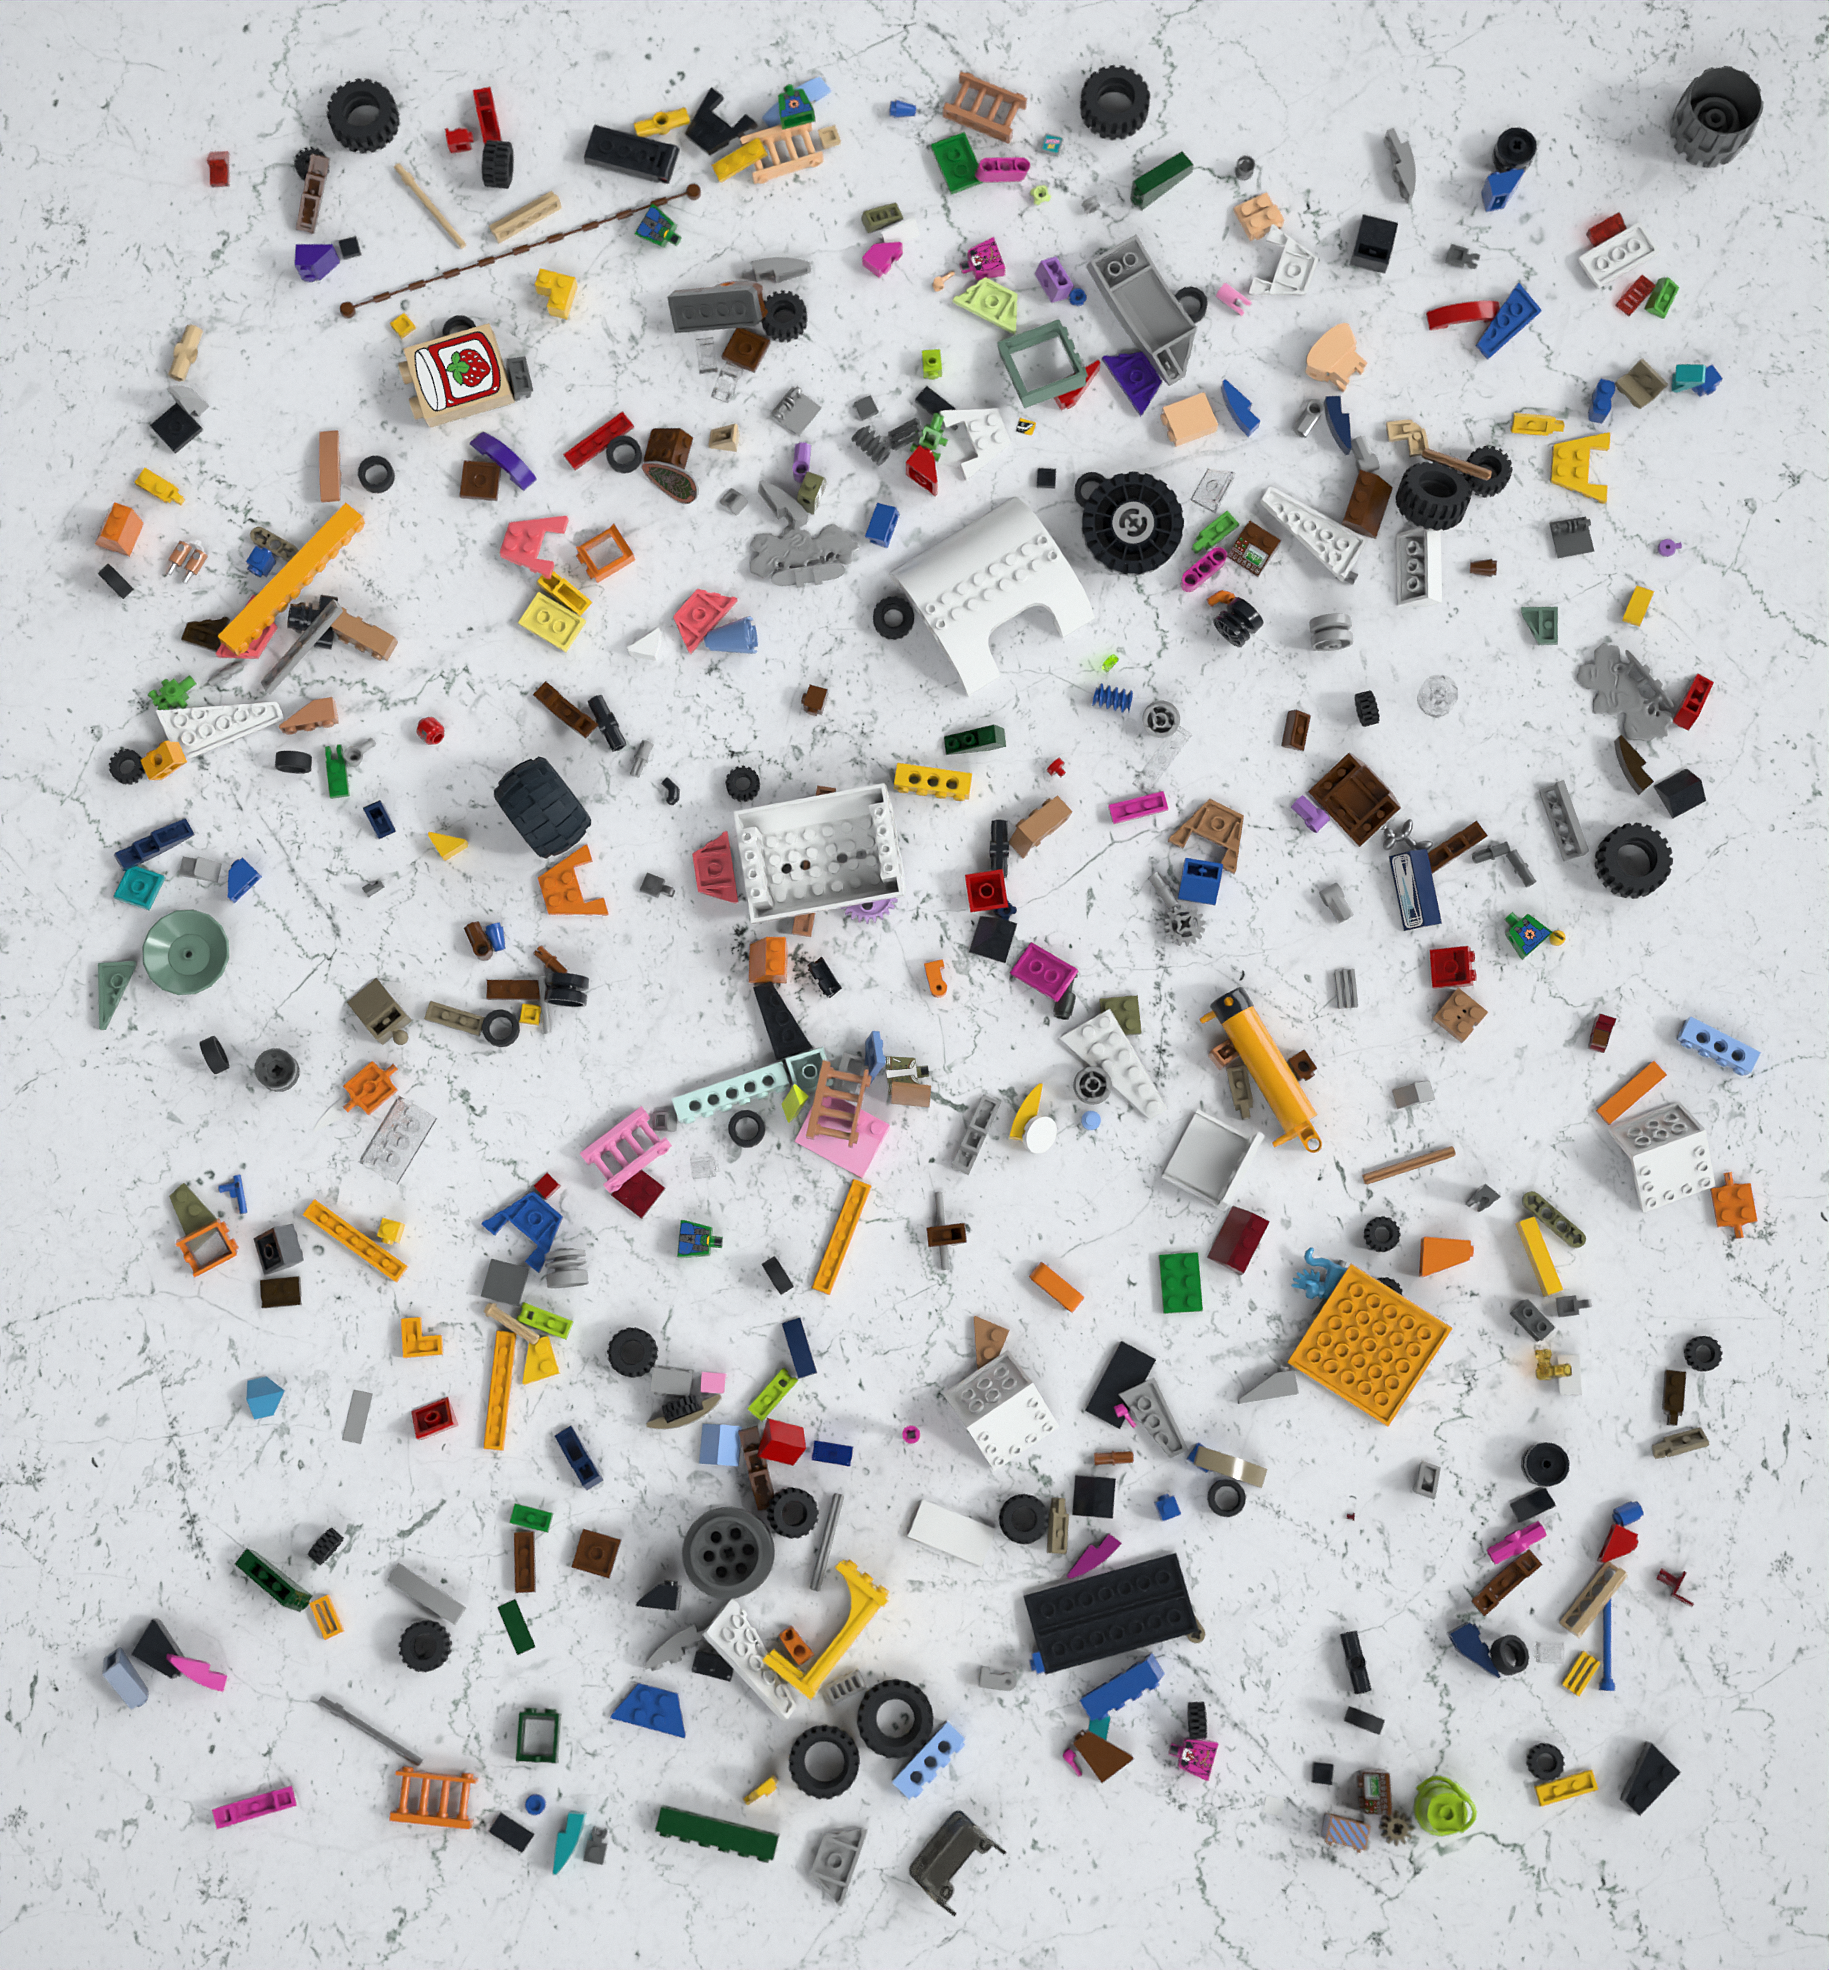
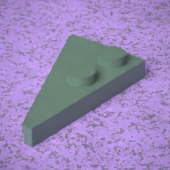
M136 961L98 963L100 1030L107 1029L137 966Z

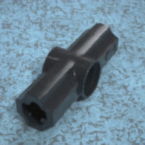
M602 695L592 697L587 701L612 752L623 749L627 744L618 728L619 725L615 716L610 712Z
M993 820L991 821L990 841L991 871L1003 869L1004 878H1007L1008 821Z
M1357 1630L1340 1634L1346 1659L1345 1664L1349 1671L1354 1694L1372 1691L1366 1669V1660L1363 1657ZM1353 1657L1360 1659V1665L1357 1668H1353L1351 1665Z

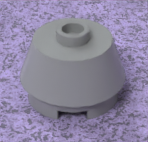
M1159 700L1146 707L1142 721L1144 728L1150 735L1157 738H1166L1174 734L1178 729L1180 714L1173 704Z
M1090 1066L1083 1068L1077 1073L1073 1088L1078 1099L1086 1104L1095 1105L1102 1103L1109 1097L1112 1090V1081L1105 1070Z

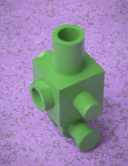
M934 413L931 423L924 426V429H922L923 437L920 438L918 443L922 445L921 447H928L932 452L938 448L939 444L946 447L948 439L942 437L944 430L940 429L945 418L943 415ZM913 443L910 452H914L918 445ZM933 452L935 461L938 462L941 453Z
M190 675L180 683L175 679L170 682L168 679H164L161 682L163 687L159 689L162 694L159 696L156 690H152L148 693V696L153 700V705L158 706L157 710H170V706L174 709L178 706L184 709L188 705L185 701L190 698L186 692L197 683Z

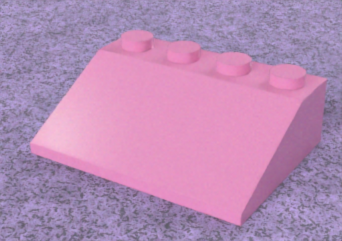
M829 1096L823 1099L822 1105H825V1108L855 1114L856 1106L843 1099ZM811 1107L795 1142L863 1178L887 1135L890 1125L861 1110L856 1132L859 1133L857 1144L853 1143L852 1148L848 1147L849 1140L821 1134L819 1136L815 1135V1139L811 1140L806 1138L812 1111ZM823 1115V1117H819L818 1124H821V1127L851 1133L853 1121Z

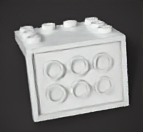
M1681 1102L1608 1128L1610 1136L1631 1159L1639 1206L1643 1213L1715 1186L1706 1130Z
M1197 1109L1161 1178L1224 1211L1230 1204L1265 1135L1257 1132L1255 1136L1251 1135L1250 1137Z
M1009 1350L943 1393L994 1471L1059 1427L1035 1385Z

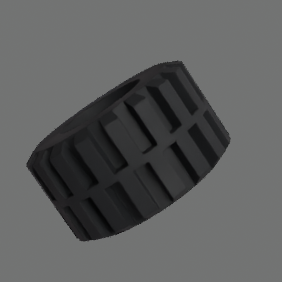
M487 140L482 154V180L484 186L508 189L512 182L514 169L512 144L507 141Z
M781 290L779 294L776 291L773 292V296H767V301L764 300L765 309L768 310V314L761 321L768 336L772 335V339L775 341L778 338L779 342L784 340L791 342V338L798 339V334L802 335L804 333L803 329L807 327V310L804 301L799 298V295L795 294L793 296V292L788 291V293H785V290ZM783 310L794 314V317L788 322H778L774 319V316Z
M1484 446L1483 449L1479 447L1468 457L1466 462L1477 466L1489 465L1497 474L1495 478L1484 480L1463 472L1465 481H1468L1471 492H1476V496L1482 494V497L1486 498L1489 494L1490 497H1493L1496 493L1499 494L1510 480L1513 467H1510L1512 462L1507 460L1509 456L1507 453L1503 454L1502 449L1498 451L1495 449V446L1491 448Z
M629 1327L618 1331L619 1333L612 1337V1341L608 1344L609 1349H607L608 1361L611 1363V1367L619 1374L630 1378L641 1377L649 1373L658 1359L656 1341L649 1333L636 1327ZM630 1341H637L644 1348V1356L637 1364H628L622 1358V1349Z
M793 1487L783 1488L779 1493L773 1495V1499H770V1505L767 1507V1519L770 1522L771 1528L776 1533L790 1539L802 1538L803 1535H808L809 1531L815 1528L814 1524L818 1522V1505L814 1501V1497L805 1490ZM790 1501H797L803 1507V1517L794 1525L787 1524L782 1518V1510Z
M1018 1494L1009 1498L1001 1507L999 1514V1525L1003 1534L1009 1540L1018 1544H1031L1038 1541L1045 1534L1049 1524V1514L1046 1506L1040 1499L1029 1494ZM1020 1507H1027L1035 1514V1524L1028 1531H1020L1012 1523V1515Z
M432 1620L411 1624L410 1627L405 1629V1633L401 1635V1642L398 1645L401 1650L399 1655H402L403 1663H406L408 1668L414 1669L416 1672H429L441 1667L448 1660V1655L452 1651L450 1649L452 1641L449 1639L451 1637L450 1633H447L446 1628L441 1626L440 1623L433 1622ZM422 1634L432 1636L436 1643L435 1653L429 1658L420 1657L415 1650L416 1639Z

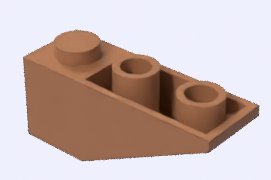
M332 697L313 700L280 724L279 729L283 733L291 735L299 730L313 731L316 727H333L334 724L339 723L336 702Z

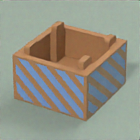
M1325 1812L1320 1837L1324 1839L1325 1843H1328V1846L1336 1843L1353 1847V1850L1361 1853V1850L1366 1851L1371 1826L1364 1821Z

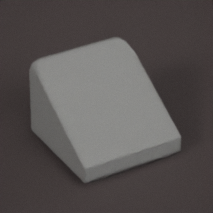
M732 488L719 501L736 516L748 504L743 494Z
M653 1112V1131L674 1132L677 1130L676 1112Z

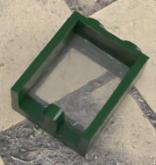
M525 1708V1712H519L516 1762L559 1763L558 1754L562 1713H557V1709H545V1713L537 1712V1708Z

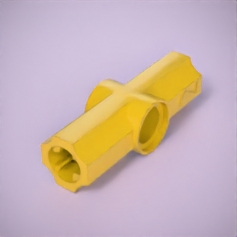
M683 107L667 113L657 112L654 117L633 124L637 136L646 138L655 134L666 135L671 129L690 124V119L686 108Z

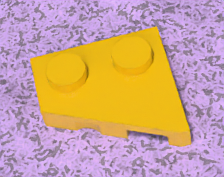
M549 1336L539 1338L535 1345L529 1342L522 1381L523 1385L560 1374Z
M773 1774L743 1798V1800L749 1805L764 1794L766 1797L776 1790L778 1779Z

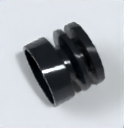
M1235 597L1227 605V611H1221L1219 616L1214 618L1213 624L1228 642L1240 648L1245 644V641L1250 639L1249 633L1255 634L1263 626L1264 622L1252 605L1240 597Z

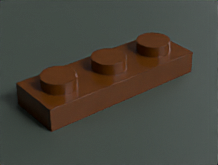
M487 980L486 999L540 1000L538 980Z
M514 1532L515 1593L536 1592L535 1532Z

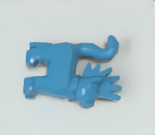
M1311 1247L1305 1251V1261L1311 1266L1324 1267L1326 1269L1325 1281H1320L1319 1271L1315 1275L1313 1269H1311V1274L1306 1269H1303L1305 1276L1297 1272L1296 1274L1301 1279L1293 1278V1280L1299 1284H1292L1291 1286L1304 1289L1306 1291L1305 1296L1308 1299H1314L1315 1297L1328 1299L1347 1268L1341 1267L1322 1257L1314 1259L1312 1257L1314 1248Z

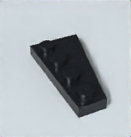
M772 982L753 987L776 1060L813 1049Z

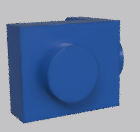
M1040 1652L1031 1654L1032 1659H1029L1031 1671H1035L1036 1675L1043 1674L1045 1670Z

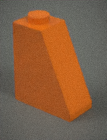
M1434 1237L1421 1238L1419 1277L1423 1278L1469 1261L1470 1257H1473L1474 1246L1471 1245V1240Z

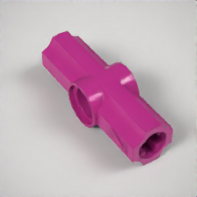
M1536 1521L1521 1530L1510 1533L1504 1537V1540L1489 1547L1486 1551L1494 1565H1497L1512 1555L1516 1556L1524 1552L1530 1545L1546 1537L1547 1534L1541 1523Z

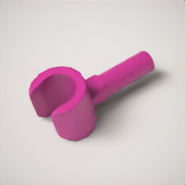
M1123 1404L1114 1407L1118 1417L1124 1415L1132 1428L1137 1426Z
M1067 1748L1063 1753V1758L1072 1766L1079 1777L1082 1773L1073 1761L1077 1755L1070 1748Z

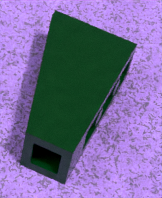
M1181 151L1135 179L1132 183L1130 196L1132 204L1135 207H1139L1141 211L1192 173L1194 166L1192 161Z
M246 1548L236 1561L235 1565L283 1607L301 1612L309 1605L312 1595L256 1551Z

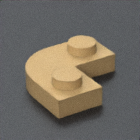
M1407 419L1386 423L1388 441L1407 440L1410 457L1422 456L1423 450L1429 449L1425 429H1422L1412 420Z

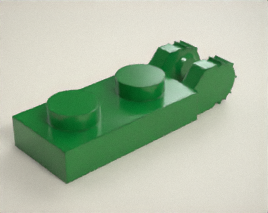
M341 744L336 747L338 759L332 760L330 746L325 747L327 759L325 762L331 799L350 796L346 761Z

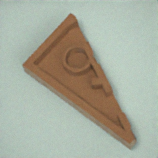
M974 1316L977 1370H979L1000 1355L1010 1330Z

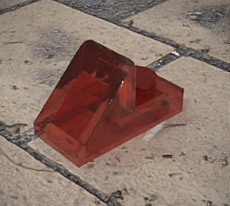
M229 151L210 152L206 161L210 167L211 187L230 186Z

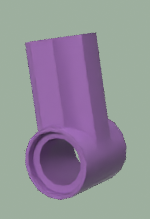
M800 442L795 444L792 470L795 481L799 483L803 482L806 472H809L811 445ZM798 470H805L802 474L797 473Z
M1303 795L1291 806L1305 821L1306 826L1314 833H1317L1330 820L1329 816L1322 809L1316 808Z

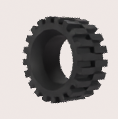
M814 1726L804 1731L793 1744L789 1755V1772H791V1778L797 1784V1788L800 1791H804L805 1795L809 1797L814 1796L816 1797L815 1799L820 1800L821 1798H826V1800L832 1799V1797H838L847 1791L857 1777L860 1764L859 1751L853 1738H850L847 1732L838 1729L836 1726ZM818 1742L833 1743L843 1754L844 1768L840 1775L833 1780L819 1781L813 1778L806 1769V1753L812 1745Z

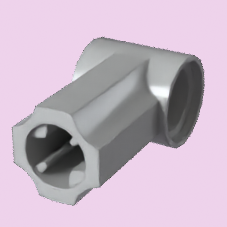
M1311 400L1307 404L1306 409L1292 429L1296 435L1306 438L1317 420L1321 417L1323 405L1319 400ZM1316 408L1318 413H1311L1309 409Z
M1365 436L1354 438L1351 441V446L1358 472L1360 470L1367 472L1378 470V459L1374 453L1372 454Z
M1334 883L1319 892L1323 903L1327 907L1329 906L1338 923H1342L1354 915L1345 901L1344 893L1338 883Z

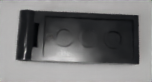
M594 124L584 154L585 164L657 183L659 181L663 184H669L680 148L674 144H667Z

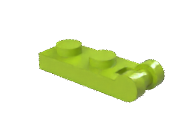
M525 1302L522 1303V1311L517 1316L516 1321L567 1340L574 1323L573 1321ZM530 1311L534 1312L532 1320L527 1318Z
M783 1368L748 1407V1410L763 1422L799 1380L796 1377H791L788 1374V1370ZM781 1379L787 1383L784 1388L779 1384Z

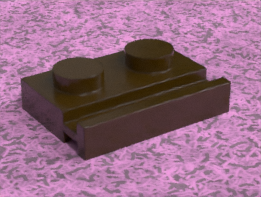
M299 1276L260 1280L262 1309L302 1305L301 1279Z

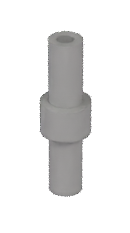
M238 662L228 669H222L218 675L209 679L208 683L212 687L223 680L226 681L232 678L231 675L244 668L242 663Z

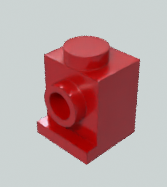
M448 128L445 129L450 154L472 150L471 143L474 142L472 131L468 132L467 128H457L454 131H449Z

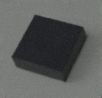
M356 236L338 241L344 260L362 255Z
M1038 468L1037 488L1055 489L1056 469Z
M1313 1762L1311 1782L1332 1785L1334 1764Z

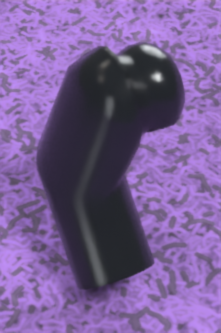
M667 777L661 783L668 790L666 802L669 805H675L680 799V789Z

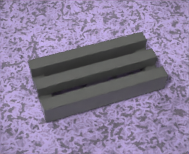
M917 418L888 432L889 436H892L890 439V443H893L892 450H898L923 437L920 420ZM904 437H907L906 439H904V440L898 442V440H900V439H902V438H904Z

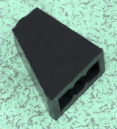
M158 1618L152 1619L131 1655L171 1679L180 1677L183 1673L175 1668L166 1656L167 1654L185 1656L162 1621Z

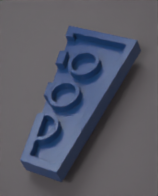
M1520 283L1515 285L1476 344V347L1486 359L1492 357L1542 312Z

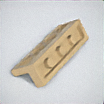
M550 191L489 226V229L500 244L562 209L557 194L554 195L553 191Z
M1609 1561L1606 1562L1559 1624L1580 1639L1628 1577L1627 1572L1622 1568H1617ZM1608 1568H1611L1616 1573L1610 1580L1605 1581L1604 1573ZM1595 1585H1603V1590L1599 1595L1593 1596L1592 1588ZM1591 1600L1589 1608L1585 1612H1581V1602ZM1579 1616V1620L1573 1628L1566 1623L1570 1617Z

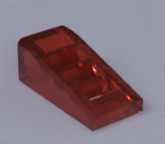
M1641 275L1615 306L1630 317L1653 292L1656 285L1644 275ZM1636 289V290L1639 291L1643 296H1640V295H1639L1636 291H1634V290ZM1629 295H1631L1633 298H1635V299L1637 300V302H1635L1632 298H1630ZM1626 300L1633 307L1630 308L1628 305L1624 303V301Z

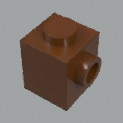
M809 685L807 693H803L801 704H803L804 711L812 716L823 714L828 697V689Z

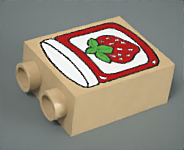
M489 323L403 349L406 361L398 363L404 384L414 383L417 396L409 398L415 420L424 418L430 428L515 403L496 337Z

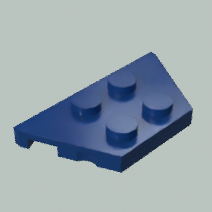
M639 1683L610 1717L611 1719L677 1737H686L678 1693Z

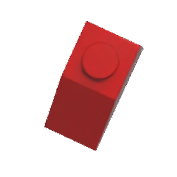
M1612 1524L1597 1561L1606 1563L1631 1553L1632 1550L1634 1551L1639 1543L1637 1537L1639 1534L1617 1524Z

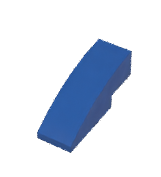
M1224 379L1221 391L1226 407L1238 427L1249 437L1259 427L1261 420L1250 411L1252 403Z

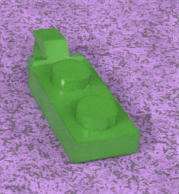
M1226 511L1196 537L1198 541L1192 545L1191 549L1197 554L1204 548L1206 551L1213 548L1239 527L1240 524Z

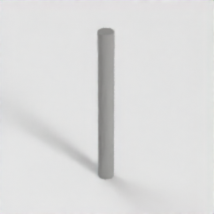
M935 1192L937 1225L943 1226L945 1225L943 1193ZM947 1245L939 1246L941 1269L949 1270Z

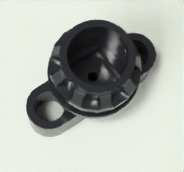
M321 594L318 610L312 609V603H309L308 606H306L305 602L290 604L287 628L293 629L299 634L302 631L305 632L333 599L338 602V597ZM331 626L318 639L314 647L331 650L334 636Z

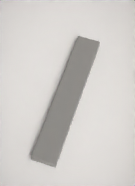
M333 599L261 681L267 693L271 695L343 612L337 601Z

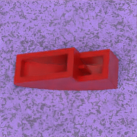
M491 87L473 90L484 145L487 140L502 141Z

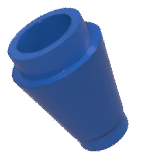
M896 99L895 101H890L889 116L901 118L916 115V105Z
M500 922L486 926L485 933L494 951L506 949L503 926L501 927Z

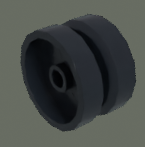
M1520 127L1505 130L1499 136L1492 154L1493 164L1496 169L1501 173L1507 172L1510 169H1524L1525 172L1530 167L1537 150V143L1533 134Z
M571 973L547 974L546 984L552 989L545 991L544 1001L546 1003L565 1007H585L587 1005L588 996L581 991L589 988L588 977Z
M1543 1442L1531 1445L1525 1450L1521 1458L1523 1475L1536 1486L1550 1487L1560 1484L1569 1472L1570 1462L1567 1453L1562 1447L1554 1443ZM1547 1461V1465L1544 1467L1543 1463Z

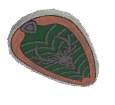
M648 461L641 465V469L646 477L670 498L682 504H690L696 500L699 494V487L695 478L688 471L659 461Z

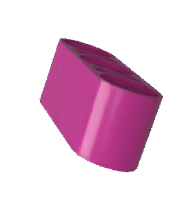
M1022 157L983 158L977 167L975 176L981 182H1020L1025 179L1030 169V163Z
M1215 547L1189 568L1182 576L1180 583L1182 590L1185 592L1194 591L1221 569L1227 557L1225 549ZM1219 555L1222 560L1216 561L1213 556ZM1206 567L1208 572L1203 573L1199 568ZM1190 578L1194 581V583L1187 584L1185 580Z

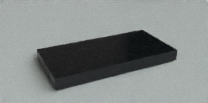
M1121 1341L1085 1411L1120 1429L1125 1421L1124 1415L1118 1417L1114 1407L1123 1404L1128 1413L1130 1409L1118 1394L1145 1382L1156 1359Z

